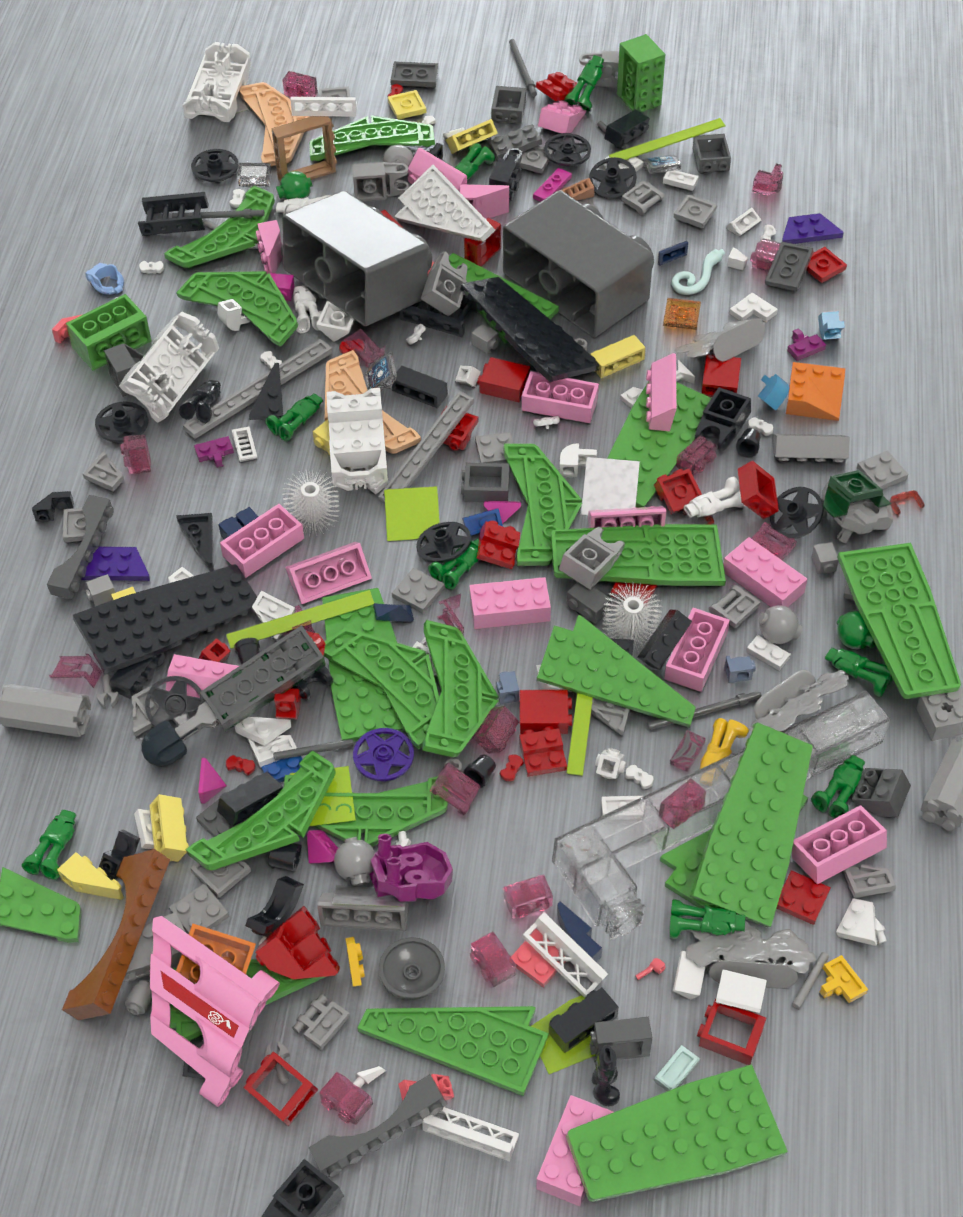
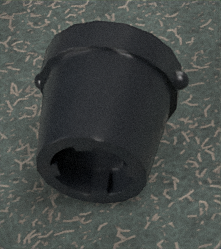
M748 428L743 432L736 443V450L740 455L744 457L756 456L760 448L761 435L759 431Z
M256 638L241 639L234 645L241 665L260 653L259 640Z
M482 754L471 764L467 765L463 771L464 777L474 787L483 788L494 772L496 764L491 757Z

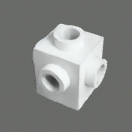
M605 749L596 758L595 766H598L596 773L607 779H616L620 773L624 772L626 761H623L624 755L620 754V751L617 749ZM609 760L615 762V765H611Z

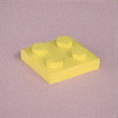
M417 90L388 96V103L397 120L426 113V107Z

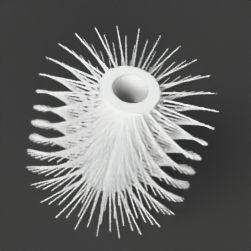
M307 476L308 482H305V484L298 479L301 482L298 485L301 487L295 485L294 487L297 489H288L295 493L283 494L293 495V497L283 498V500H294L290 503H284V505H295L285 509H294L295 511L291 513L297 515L293 517H299L297 520L303 519L300 523L306 520L303 524L304 526L305 524L309 525V522L312 523V530L313 522L315 528L318 522L323 524L319 521V519L324 521L321 517L329 520V518L322 514L325 513L327 516L338 517V515L326 513L334 511L328 508L339 506L329 505L331 502H339L338 500H328L332 497L337 498L338 495H327L338 491H326L337 486L325 489L323 487L327 484L321 486L322 483L317 485L321 481L319 478L317 482L313 479L309 482Z
M633 586L632 596H630L631 592L629 595H626V593L622 595L616 590L625 601L616 595L614 597L622 602L614 601L618 603L617 605L610 604V602L609 604L608 602L607 604L604 603V605L615 606L618 609H613L612 607L611 609L610 607L603 609L606 611V613H603L606 615L603 620L608 622L609 620H614L616 622L602 623L605 626H610V624L611 626L612 624L616 626L602 629H607L608 631V629L615 628L614 638L620 635L618 639L623 637V639L629 640V637L630 640H633L635 637L634 642L635 640H638V642L642 640L647 643L642 638V636L646 639L649 638L643 634V632L648 633L644 629H650L648 628L649 625L654 628L656 626L657 628L659 626L657 622H661L659 619L660 614L656 615L654 613V615H651L650 613L653 611L660 613L662 611H657V608L656 610L648 609L650 607H659V604L658 606L656 604L655 606L654 604L653 606L645 605L658 602L659 600L644 603L646 600L640 599L641 595L634 596ZM654 616L655 619L653 618V619L651 620V619H649L648 617ZM647 621H653L656 624H649Z

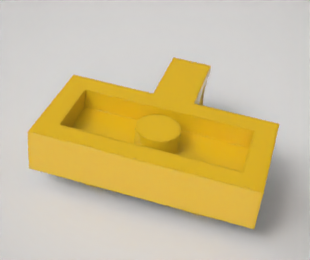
M354 937L345 938L353 987L362 985L361 978L365 977L363 964L359 965V961L363 960L360 943H355Z
M842 955L824 964L822 969L828 975V978H826L827 983L823 984L819 991L824 999L836 993L837 996L842 994L848 1003H851L867 994L868 988Z

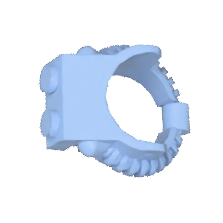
M99 263L85 273L87 280L91 282L94 289L102 294L111 295L115 293L118 295L123 291L124 278L113 264ZM110 276V279L117 280V287L102 286L100 280Z

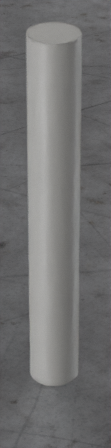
M821 952L792 1002L794 1008L800 1009L829 958L827 953Z

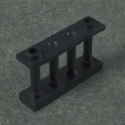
M205 192L142 198V205L145 214H147L146 221H138L142 236L205 230L202 215L200 216L201 209H206L209 206ZM185 210H194L193 216L184 217ZM178 211L177 218H169V212ZM154 213H162V219L153 220Z
M463 295L460 305L462 310L457 319L448 317L444 313L432 312L434 307L428 305L426 310L417 308L419 305L417 303L401 310L400 320L417 325L422 324L434 330L463 337L465 334L463 320L469 311L478 312L476 308L477 303L470 301L466 295Z

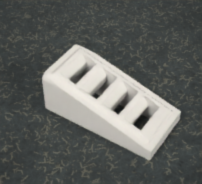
M250 427L233 429L232 437L239 461L244 462L257 459ZM249 442V444L239 445L241 443ZM252 452V455L242 456V454Z

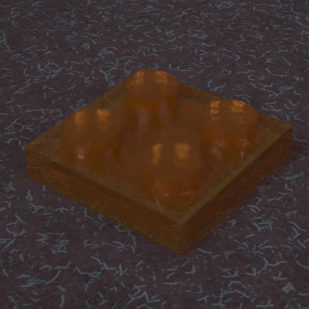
M667 298L663 326L697 330L701 302Z

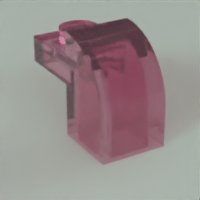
M776 163L771 173L758 170L753 181L752 192L762 195L778 193L782 188V165Z

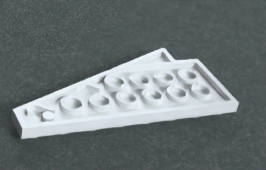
M434 165L425 171L399 197L405 206L395 215L398 221L482 242L495 231L489 222Z

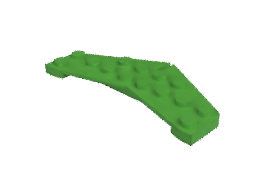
M367 116L333 131L335 136L333 144L336 148L334 156L370 145L424 147L435 145L432 125L371 116L372 123H369ZM323 135L309 142L311 161H321L325 158Z
M254 185L246 192V198L235 211L250 208L252 210H264V216L249 219L244 217L229 218L209 234L183 247L175 246L164 253L165 259L181 267L191 268L195 265L254 247L255 243L259 242L256 237L258 223L267 222L275 203L274 195Z
M266 271L197 272L176 292L177 296L183 300L218 306L219 302L233 299L242 307V313L274 344L280 347L298 328L296 317L270 273L267 274Z
M504 444V457L507 463H509V467L528 505L516 556L517 566L550 565L553 561L551 532L553 530L571 528L582 507V499L537 445Z
M426 620L424 623V635L442 691L426 731L422 750L449 757H457L499 700L497 699L499 696L461 631L453 626Z
M348 628L340 630L324 641L326 644L324 657L383 688L412 744L418 750L422 748L426 731L439 699L429 654L426 655L424 650Z
M311 751L299 763L300 769L272 801L249 819L209 840L203 838L185 849L187 854L205 869L217 870L221 867L300 841L298 835L304 838L336 774L334 765L316 752Z
M285 775L284 787L294 775ZM436 776L428 778L427 782L380 793H326L325 796L353 797L356 820L316 825L314 827L345 842V839L357 837V840H361L362 833H365V842L373 847L378 844V836L380 834H389L391 837H395L400 831H408L444 814L448 809V776ZM320 804V806L325 805L329 808V810H331V807L328 804ZM340 804V805H338V806L336 807V810H335V811H338V808H339L340 806L345 805V806H348V807H349V809H350V812H349V813H352V808H351V806L348 805V804Z
M2 867L0 880V926L55 937L58 941L67 943L79 942L82 911L76 901Z

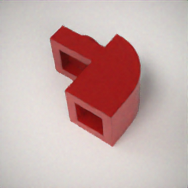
M289 689L283 694H275L276 719L297 720L301 704L300 690Z

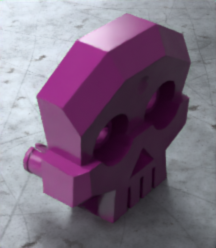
M380 834L378 836V851L371 859L373 872L370 873L377 898L392 895L400 902H417V898L435 899L446 892L452 883L453 868L446 852L429 842L402 847L401 845H391L392 837L389 834Z

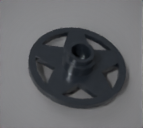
M562 133L554 135L546 141L544 153L551 162L557 165L577 166L589 159L591 146L585 138L579 135ZM563 138L562 142L555 141L556 139ZM574 139H577L582 143H575ZM548 148L555 152L553 156L548 152ZM587 151V154L582 158L580 153Z
M224 149L203 151L191 163L193 174L200 180L207 182L226 180L232 177L239 167L237 157L232 152ZM229 157L234 160L235 164L227 162ZM201 159L202 164L195 167L197 161ZM222 172H229L228 174L221 176ZM208 173L210 177H206L201 174Z
M611 157L595 164L590 171L589 178L592 184V179L601 182L598 190L594 186V193L606 199L621 198L635 186L637 175L635 168L630 162L622 158ZM618 162L625 164L629 168L620 169ZM608 163L606 170H597L601 165ZM633 176L631 185L627 187L625 181ZM612 189L619 192L618 194H607Z
M127 401L116 402L106 406L98 413L95 419V427L99 436L115 443L128 442L138 438L145 432L149 423L146 410L136 403ZM123 406L132 407L135 409L126 411ZM112 409L111 416L103 417L105 413ZM144 416V423L141 427L137 421ZM100 427L110 429L109 436L103 433ZM125 432L132 434L127 437H121Z
M807 487L788 489L777 497L778 509L782 516L775 523V514L771 515L770 523L773 529L782 537L789 539L804 537L811 533L822 519L824 512L822 499L814 490ZM797 492L792 501L784 499L788 495ZM809 493L816 498L818 504L808 503ZM817 516L814 523L808 528V519ZM793 526L798 533H786L783 530Z
M438 523L426 529L419 536L416 549L419 556L427 562H449L467 551L471 544V534L469 529L461 523ZM459 528L463 530L467 536L457 535ZM424 538H426L429 543L421 548V544ZM462 547L459 551L453 554L454 548ZM436 553L440 556V558L429 557V555Z
M169 676L157 681L150 688L145 700V711L149 721L155 727L163 721L172 720L178 727L189 719L188 713L197 711L199 705L205 702L200 693L202 690L192 680L181 676ZM176 681L170 691L158 688L166 682ZM187 684L195 689L200 698L187 696ZM150 698L160 706L153 717L149 707Z

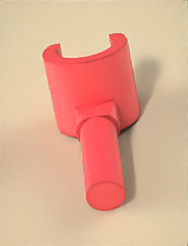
M655 958L649 967L635 975V977L639 980L653 970L657 974H661L666 968L665 963L659 958Z

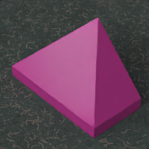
M484 501V507L488 511L498 508L503 524L521 507V502Z
M201 758L198 794L201 804H205L227 785L208 760Z
M322 830L308 831L309 863L334 862L335 853L338 849L334 842Z

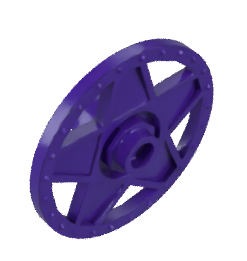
M378 728L365 733L359 738L353 750V760L357 770L363 776L375 781H391L401 777L409 770L414 760V749L410 739L402 732L391 728ZM386 733L393 736L384 741L377 734ZM366 740L369 750L358 755L360 746ZM403 742L409 748V756L399 751ZM362 766H374L376 775L367 772ZM392 766L403 767L398 772L388 775Z

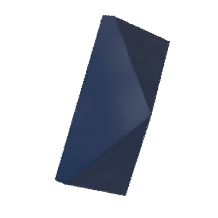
M688 241L660 250L658 265L661 266L686 256L688 253Z
M378 603L373 605L376 620L414 621L410 605Z

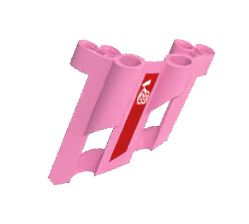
M163 916L153 918L152 926L153 954H151L150 989L152 992L151 1034L206 1079L199 1094L219 1107L227 1098L230 1089L238 1083L243 1075L244 1070L238 1067L243 1044L249 1030L253 1028L258 1015L265 1007L266 1001L277 991L280 982L263 970H260L251 979ZM171 946L200 966V978L196 984H193L171 968ZM170 1004L197 1022L204 1038V1044L200 1048L170 1028Z

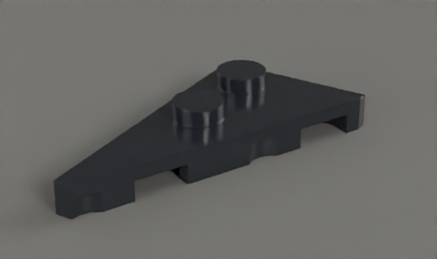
M274 363L249 414V420H266L270 415H274L278 419L283 416L279 363Z
M212 513L176 515L178 524L207 567L213 568Z

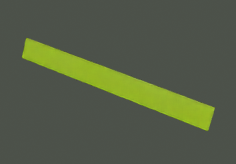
M721 118L610 154L609 158L617 157L627 160L725 127L726 125Z
M370 590L238 630L226 634L230 648L233 649L235 643L241 639L256 638L262 640L294 630L301 625L304 627L374 605Z
M577 693L567 774L583 776L593 697Z

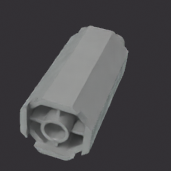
M14 684L4 685L0 699V724L7 727L80 737L85 734L90 721L87 709L91 710V702L88 695Z
M963 738L961 741L952 739L920 809L923 812L922 817L925 821L940 825L948 831H953L955 827H960L963 821Z

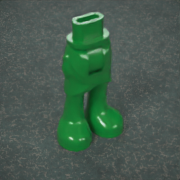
M593 55L592 59L585 65L577 79L578 83L572 92L565 97V101L572 106L578 104L584 110H591L590 95L603 73L602 64L604 59L602 57ZM586 83L587 86H586L585 90L583 91L581 97L579 98V95H580V93H581V90H582L584 84Z
M474 143L469 147L466 157L454 168L466 174L468 181L479 170L478 167L483 162L487 165L492 164L495 161V156L486 146L482 148L479 143Z
M315 393L311 396H306L294 403L281 418L278 419L274 415L268 416L265 420L266 425L274 435L277 436L279 434L282 440L288 441L294 436L296 429L301 424L305 425L306 421L316 413L323 399Z
M479 539L471 541L467 551L460 557L443 565L439 562L430 564L428 571L431 577L443 582L447 589L456 588L460 577L465 571L469 572L471 567L480 560L477 559Z
M831 647L825 656V660L832 662L831 665L836 669L843 670L845 674L851 675L856 679L858 677L870 682L873 685L874 694L878 697L883 696L887 685L893 681L886 665L869 661V658L862 657L853 651L837 650Z
M851 755L849 759L838 765L824 792L816 791L812 795L811 802L814 807L820 812H826L836 791H841L836 801L831 804L828 814L832 818H837L849 812V807L846 803L849 797L853 796L864 771L865 761L855 755Z
M61 810L60 814L56 815L49 823L44 834L39 839L40 844L22 863V868L27 873L37 875L41 870L42 874L48 879L57 880L60 875L57 870L59 865L57 861L60 853L64 850L75 831L74 820L77 816L76 813ZM50 845H52V849L48 853L47 857L43 860V857Z
M673 899L670 917V939L678 938L684 930L701 931V933L707 932L714 935H726L731 933V930L732 934H735V931L745 932L746 915L736 914V911L724 908H712L704 905L703 908L683 904L680 900ZM683 916H691V917H700V918H703V919H702V921H700V920L686 919V918H681V917H683Z

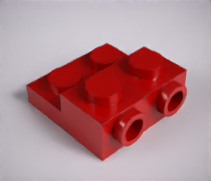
M562 72L548 74L547 79L536 82L535 88L554 101L565 100L566 95L572 92L577 82L568 79Z
M466 413L443 444L449 445L453 450H464L471 439L472 431L479 422V417Z
M678 469L672 475H662L657 478L654 484L660 500H665L671 515L683 511L684 505L689 504L691 500L702 495L690 469Z
M485 521L480 529L477 559L512 570L515 564L516 550L519 547L520 532L516 531L512 526L503 527L498 525L496 521Z
M548 726L542 731L526 730L523 734L519 735V744L527 777L567 771L559 728L554 729V727Z

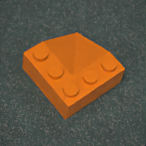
M793 362L786 414L839 421L846 368Z
M192 923L189 932L191 937L246 974L256 943ZM182 954L176 972L193 984H196L200 978V966Z

